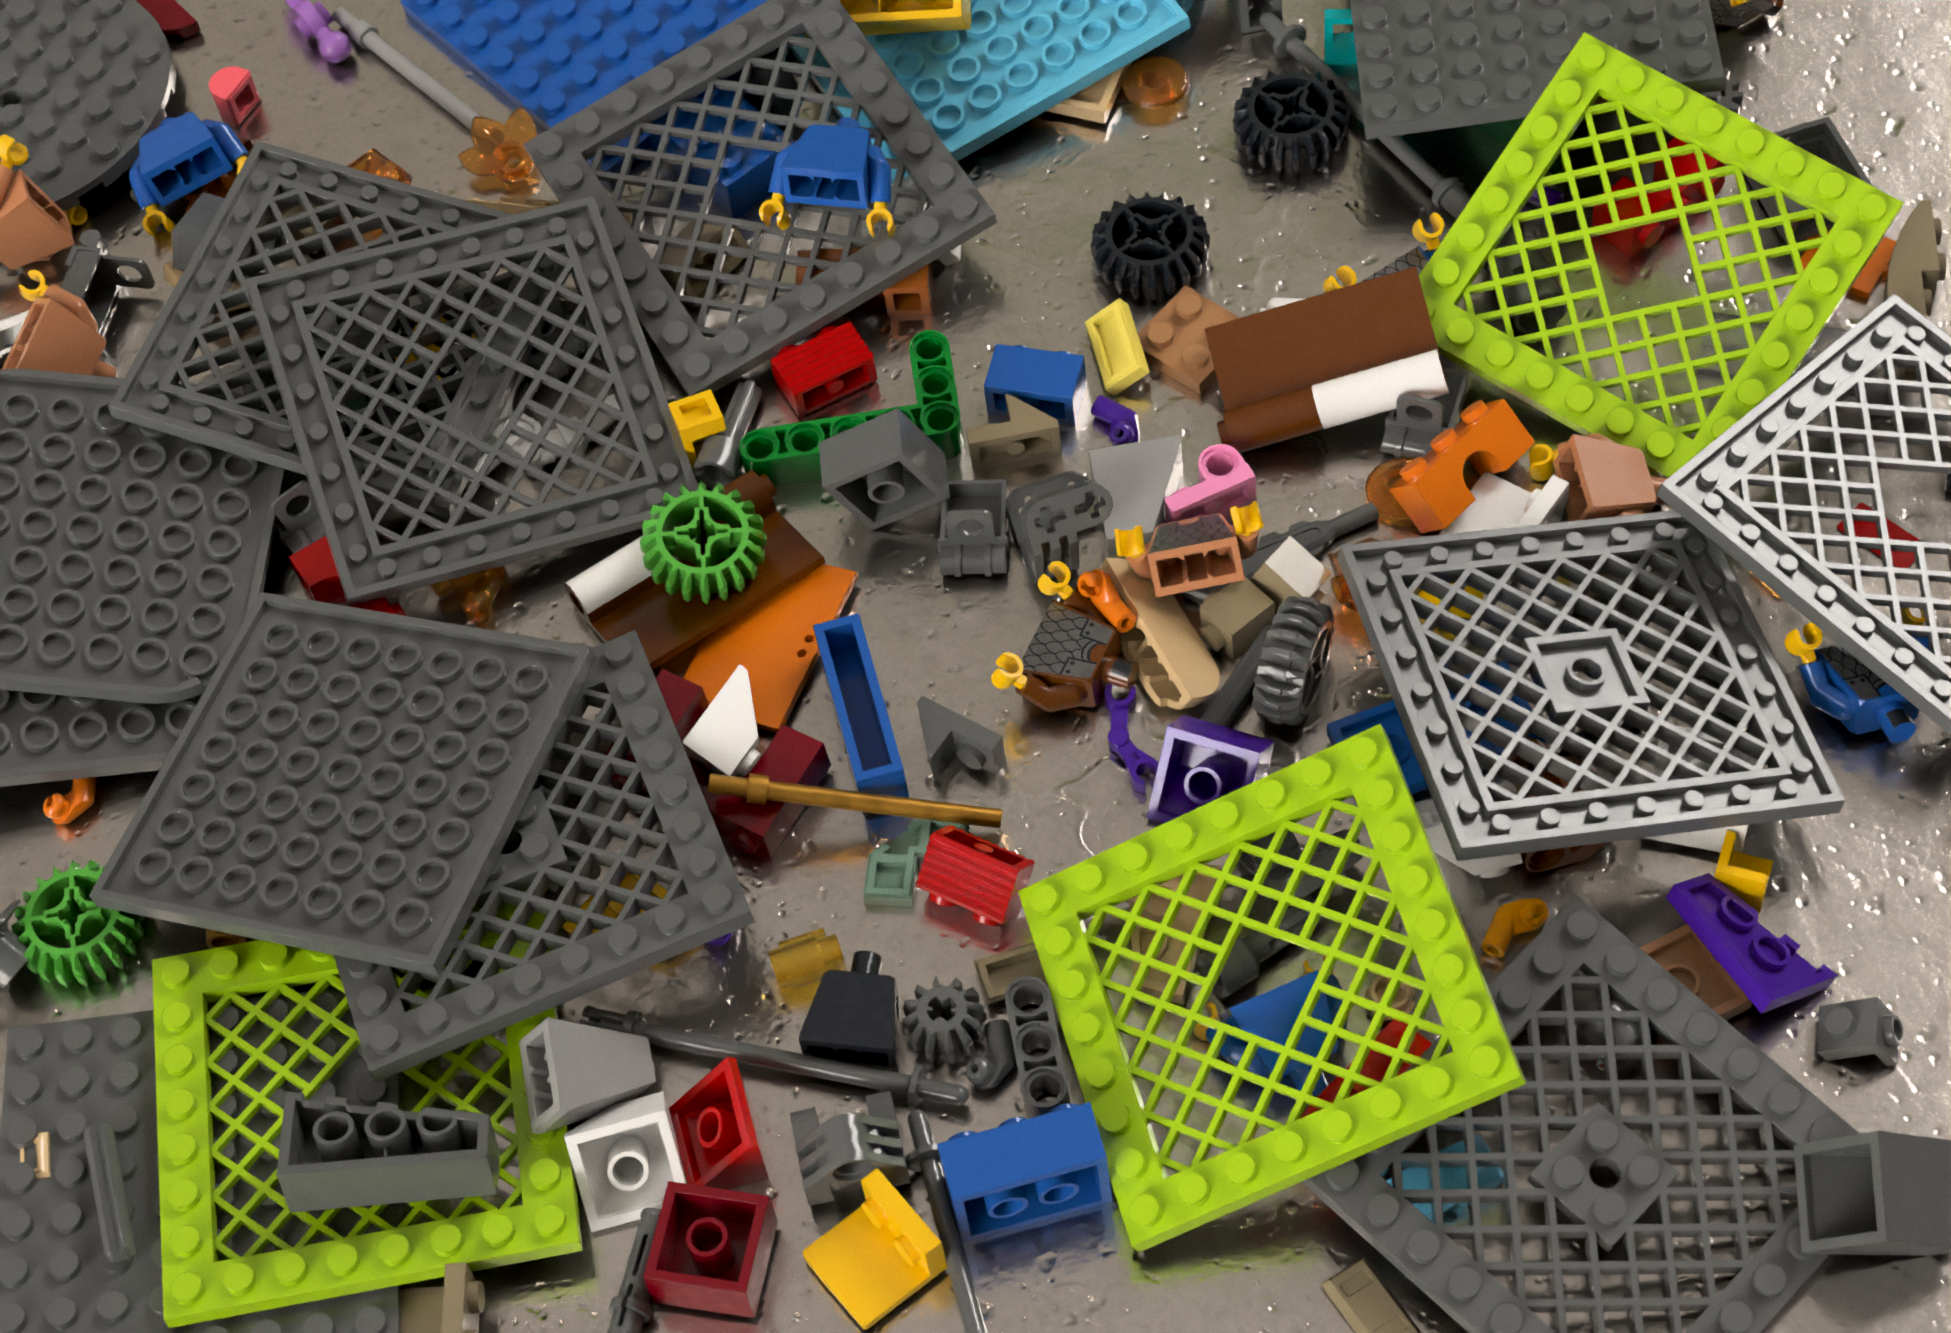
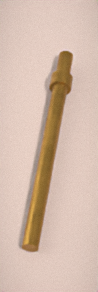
M750 773L749 778L710 774L708 793L747 798L746 803L766 805V801L769 800L999 829L1002 820V809L769 781V776Z

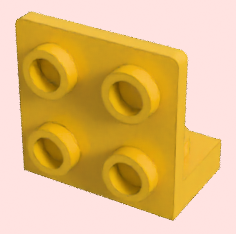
M878 1168L861 1180L866 1199L861 1203L862 1206L802 1252L807 1264L864 1330L869 1329L948 1268L942 1242Z

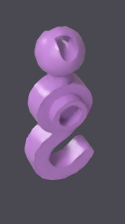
M284 0L297 17L292 21L307 40L314 36L319 41V51L324 59L331 63H340L348 58L352 48L350 39L341 31L331 30L329 24L334 19L320 1L312 5L309 0Z

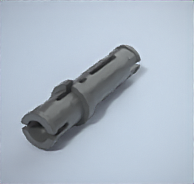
M644 1208L641 1211V1219L619 1294L611 1299L609 1306L612 1318L607 1333H640L642 1325L650 1319L652 1308L648 1304L651 1296L643 1276L661 1209Z

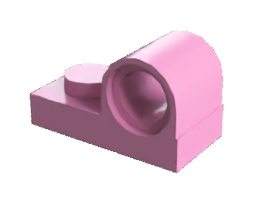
M1226 444L1209 446L1202 451L1198 459L1199 484L1181 488L1164 499L1165 522L1170 523L1215 513L1226 517L1231 514L1229 510L1231 507L1242 508L1252 504L1253 501H1257L1256 476L1234 447Z

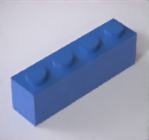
M859 613L813 625L820 659L857 791L909 798L903 765Z

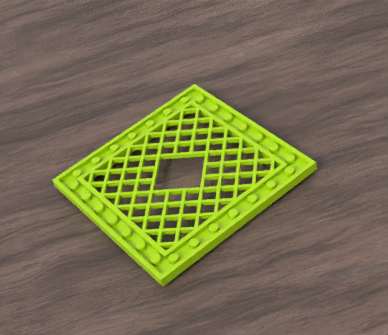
M1584 32L1419 274V279L1441 355L1583 436L1599 433L1617 444L1640 449L1644 453L1649 473L1655 477L1669 478L1794 376L1902 211L1904 202ZM1598 96L1609 101L1593 105ZM1616 110L1621 129L1597 135L1592 115ZM1624 110L1647 123L1628 128ZM1583 118H1585L1589 137L1569 141ZM1655 131L1660 151L1636 156L1631 137ZM1663 131L1685 142L1687 145L1668 149ZM1624 139L1628 158L1604 163L1599 144ZM1592 146L1597 165L1572 170L1568 151ZM1695 153L1700 172L1675 177L1671 158ZM1703 153L1727 166L1707 170ZM1561 154L1565 172L1544 177L1558 155ZM1663 160L1668 179L1644 185L1639 165ZM1631 167L1636 187L1612 192L1607 172ZM1599 174L1604 194L1580 199L1575 180ZM1734 174L1740 194L1715 199L1710 179ZM1743 174L1767 188L1747 192ZM1568 181L1573 201L1548 206L1544 187ZM1702 181L1708 201L1683 206L1678 187ZM1536 189L1541 208L1520 213ZM1671 189L1676 208L1651 213L1646 194ZM1639 196L1644 215L1620 221L1615 201ZM1774 196L1780 216L1756 221L1750 201ZM1783 196L1807 208V210L1788 214ZM1607 203L1612 223L1588 228L1583 208ZM1742 203L1748 223L1723 228L1718 208ZM1575 210L1580 230L1556 235L1551 215ZM1710 210L1715 230L1691 235L1686 216ZM1544 217L1548 237L1524 242L1519 223ZM1815 217L1820 238L1796 243L1791 223ZM1679 218L1699 296L1610 315L1590 237ZM1824 218L1835 223L1829 233L1827 232ZM1512 225L1517 244L1496 249ZM1783 225L1788 245L1764 250L1758 230ZM1750 232L1756 252L1731 257L1726 237ZM1583 239L1588 259L1563 264L1558 244ZM1718 239L1723 259L1699 265L1694 244ZM1551 246L1556 266L1531 271L1527 251ZM1818 248L1804 270L1799 252ZM1519 253L1524 273L1499 278L1495 259ZM1791 254L1796 274L1772 279L1766 259ZM1488 260L1492 281L1471 285ZM1758 261L1764 281L1740 287L1734 266ZM1590 268L1595 288L1571 293L1566 273ZM1726 268L1732 289L1707 294L1702 274ZM1558 275L1563 295L1539 301L1534 280ZM1527 282L1531 303L1507 308L1502 288ZM1795 284L1782 305L1779 306L1775 288ZM1495 289L1500 310L1475 315L1470 295ZM1767 291L1772 311L1748 316L1742 296ZM1462 297L1464 298L1467 312L1457 307ZM1598 297L1603 317L1579 323L1574 302ZM1734 298L1740 318L1715 323L1710 303ZM1566 304L1571 325L1546 330L1542 310ZM1702 305L1707 325L1683 331L1678 310ZM1534 312L1539 332L1514 337L1510 317ZM1670 312L1675 333L1651 338L1645 317ZM1502 319L1506 334L1486 322ZM1638 319L1643 340L1618 345L1613 325ZM1770 321L1755 344L1750 325ZM1606 326L1611 347L1586 352L1581 332ZM1742 327L1748 348L1723 353L1718 332ZM1574 334L1579 354L1554 359L1549 339ZM1710 334L1715 355L1691 360L1686 340ZM1542 341L1545 356L1525 344ZM1678 342L1683 362L1658 367L1653 347ZM1646 349L1651 369L1626 375L1621 354ZM1613 356L1619 377L1594 382L1589 361ZM1746 358L1731 381L1726 362ZM1581 363L1585 378L1565 367ZM1718 364L1724 385L1699 390L1693 369ZM1686 371L1691 392L1666 397L1661 377ZM1654 379L1659 399L1634 405L1629 384ZM1621 386L1625 401L1604 389ZM1722 395L1706 418L1702 399ZM1694 401L1699 422L1674 427L1669 406ZM1661 408L1665 423L1645 412ZM1698 432L1694 439L1686 436V434Z
M1381 724L1018 891L1085 1102H1090L1107 1156L1110 1181L1131 1246L1138 1252L1527 1084L1388 735ZM1354 796L1358 807L1342 801ZM1334 810L1356 816L1345 839L1324 833ZM1322 811L1314 829L1296 823ZM1364 824L1374 849L1356 843ZM1288 831L1309 837L1299 860L1278 854ZM1276 832L1267 850L1250 844ZM1320 841L1340 848L1330 871L1309 864ZM1243 852L1263 858L1253 881L1232 875ZM1351 852L1372 859L1362 882L1340 875ZM1230 853L1222 871L1204 865ZM1273 863L1294 869L1283 892L1263 886ZM1380 867H1382L1391 892L1372 886ZM1197 873L1217 879L1207 902L1186 896ZM1304 873L1325 880L1315 903L1294 897ZM1184 874L1176 892L1158 886ZM1228 883L1248 890L1237 914L1217 907ZM1336 884L1357 891L1347 914L1325 907ZM1152 893L1172 900L1161 923L1141 917ZM1258 894L1279 901L1268 925L1248 918ZM1139 895L1131 912L1114 907ZM1367 895L1389 902L1378 926L1357 919ZM1182 904L1202 911L1191 934L1171 928ZM1289 905L1310 912L1299 936L1278 929ZM1397 911L1400 913L1408 936L1389 930ZM1107 914L1126 921L1115 944L1096 937ZM1212 915L1232 922L1222 945L1202 939ZM1093 916L1088 929H1086L1084 919ZM1321 916L1342 923L1331 947L1310 940ZM1136 925L1156 932L1145 955L1126 948ZM1243 926L1326 956L1284 1046L1201 1015ZM1352 927L1373 934L1363 959L1341 951ZM1166 936L1186 943L1176 966L1156 960ZM1384 939L1406 946L1395 970L1373 963ZM1092 946L1111 952L1102 972H1100ZM1197 947L1217 954L1206 978L1186 971ZM1414 955L1417 957L1426 981L1406 974ZM1121 956L1140 963V967L1130 987L1110 980ZM1337 960L1358 967L1348 991L1326 984ZM1151 968L1171 975L1160 999L1140 992ZM1369 971L1391 979L1380 1003L1358 996ZM1181 979L1202 986L1191 1010L1170 1003ZM1401 983L1423 990L1413 1015L1391 1008ZM1106 988L1125 995L1116 1016ZM1321 993L1343 1000L1332 1025L1310 1017ZM1432 998L1443 1026L1423 1019ZM1135 1000L1155 1007L1144 1031L1124 1024ZM1354 1004L1375 1012L1365 1036L1342 1029ZM1166 1011L1186 1018L1175 1043L1155 1036ZM1386 1016L1408 1024L1397 1049L1375 1041ZM1196 1023L1217 1030L1206 1055L1185 1047ZM1306 1025L1328 1033L1316 1058L1295 1050ZM1419 1028L1441 1036L1430 1061L1408 1053ZM1121 1032L1140 1039L1130 1060ZM1227 1035L1248 1042L1237 1067L1216 1059ZM1338 1037L1360 1045L1349 1070L1327 1062ZM1150 1044L1171 1051L1160 1075L1139 1068ZM1449 1045H1451L1453 1052L1446 1054ZM1259 1047L1280 1054L1269 1079L1248 1071ZM1370 1050L1393 1057L1382 1082L1359 1074ZM1181 1055L1201 1063L1190 1088L1170 1080ZM1290 1059L1312 1066L1301 1091L1279 1083ZM1403 1062L1417 1066L1397 1076ZM1212 1067L1233 1075L1221 1100L1201 1092ZM1322 1071L1344 1078L1333 1104L1311 1096ZM1135 1076L1155 1084L1145 1105ZM1243 1079L1265 1087L1253 1112L1232 1104ZM1355 1083L1369 1088L1349 1097ZM1165 1088L1186 1096L1174 1121L1154 1113ZM1275 1092L1296 1099L1285 1125L1263 1117ZM1196 1100L1217 1108L1206 1133L1185 1125ZM1307 1104L1321 1109L1301 1118ZM1227 1113L1249 1121L1237 1146L1216 1138ZM1150 1121L1170 1129L1160 1150ZM1259 1125L1273 1130L1253 1139ZM1180 1134L1201 1141L1190 1167L1169 1159ZM1212 1146L1225 1151L1206 1160ZM1165 1167L1177 1171L1178 1173H1175L1168 1177Z
M476 902L473 911L480 912L481 909ZM504 903L496 918L509 921L517 906ZM534 911L526 926L539 930L547 915ZM465 924L458 940H463L471 926ZM487 931L479 946L492 950L500 934ZM255 940L152 959L163 1320L169 1328L445 1277V1264L466 1262L471 1272L583 1251L575 1173L564 1138V1134L570 1131V1126L566 1125L542 1134L532 1133L519 1041L547 1017L558 1019L557 1006L506 1027L507 1045L491 1036L492 1034H489L471 1042L459 1056L452 1051L440 1055L450 1061L452 1065L437 1082L419 1072L427 1061L402 1071L429 1089L427 1094L411 1112L420 1113L424 1107H430L438 1097H441L455 1106L456 1111L482 1113L474 1108L473 1105L488 1087L507 1098L490 1117L494 1132L511 1143L500 1156L499 1178L515 1188L504 1204L498 1209L482 1199L481 1196L463 1197L465 1199L447 1219L429 1207L434 1200L405 1202L413 1207V1209L397 1228L378 1217L388 1204L373 1205L369 1210L364 1206L348 1207L362 1218L344 1238L327 1226L342 1208L326 1209L318 1219L306 1211L290 1212L285 1197L274 1190V1187L279 1183L277 1169L264 1183L247 1172L264 1151L277 1160L279 1158V1149L271 1143L281 1133L284 1109L269 1100L278 1087L287 1080L302 1090L306 1100H310L324 1082L331 1077L354 1051L357 1045H361L357 1030H354L340 1020L350 1008L346 996L331 1013L313 1003L330 984L345 994L342 981L339 979L340 974L334 955ZM517 940L509 955L522 959L530 943ZM470 960V961H469V963H468V965L466 966L465 970L469 967V965H470L474 960ZM396 975L400 986L405 976L401 978L398 975ZM316 983L305 996L290 988ZM419 989L414 994L424 998L429 997V995ZM267 992L255 1006L241 997ZM282 993L297 1003V1005L280 1023L264 1011ZM218 1001L208 1012V1002ZM233 1002L248 1012V1014L231 1032L215 1020ZM308 1010L321 1018L323 1022L306 1040L291 1030V1027ZM257 1020H260L274 1029V1031L256 1049L241 1039V1037ZM334 1027L349 1037V1039L332 1057L316 1045ZM209 1029L225 1039L211 1055ZM283 1036L300 1047L284 1066L266 1055ZM484 1043L502 1054L487 1073L469 1063L470 1059ZM235 1045L250 1055V1058L232 1075L217 1065V1063ZM309 1053L326 1064L310 1083L293 1073ZM259 1062L277 1073L260 1093L243 1082L257 1067ZM508 1064L511 1089L496 1080ZM461 1070L479 1080L464 1100L445 1089ZM211 1072L227 1082L213 1099H211ZM237 1089L253 1101L235 1120L220 1110L219 1107ZM263 1106L279 1117V1119L263 1137H260L245 1127V1125ZM512 1109H514L516 1134L500 1125ZM212 1115L229 1127L214 1144ZM239 1133L255 1144V1146L237 1165L222 1155L221 1152ZM517 1153L520 1180L504 1170ZM214 1160L231 1172L216 1190ZM242 1179L256 1188L257 1191L242 1209L238 1210L222 1198ZM266 1197H269L284 1209L266 1229L251 1219L250 1216ZM522 1199L523 1205L516 1206ZM473 1205L484 1211L466 1215ZM216 1206L233 1217L218 1236ZM293 1215L311 1226L294 1247L276 1236ZM422 1215L432 1220V1222L414 1225ZM371 1223L382 1230L363 1234ZM244 1225L260 1237L241 1257L225 1246V1244ZM320 1233L330 1239V1241L311 1244ZM268 1243L279 1249L277 1251L261 1253ZM218 1252L228 1260L219 1261Z

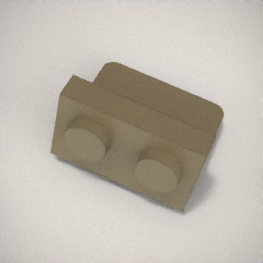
M466 1262L445 1264L444 1286L401 1289V1333H480L478 1331L479 1313H483L485 1307L484 1286L482 1281L476 1280Z

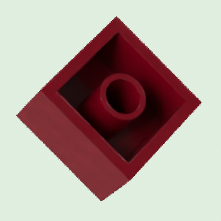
M668 1181L643 1276L653 1303L755 1318L778 1224L770 1196Z

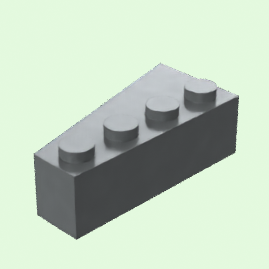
M286 1091L277 1177L290 1212L498 1194L500 1151L489 1114L424 1107L419 1113L399 1110L397 1104L378 1102L376 1108L350 1105L348 1098L327 1096L325 1102L306 1100L304 1093Z

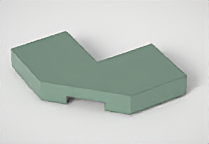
M916 818L907 825L908 829L888 844L885 842L869 853L863 893L865 905L914 907L915 883L917 881L919 865L924 861L923 856L927 851L926 847L931 834L947 825L963 829L966 833H972V825Z

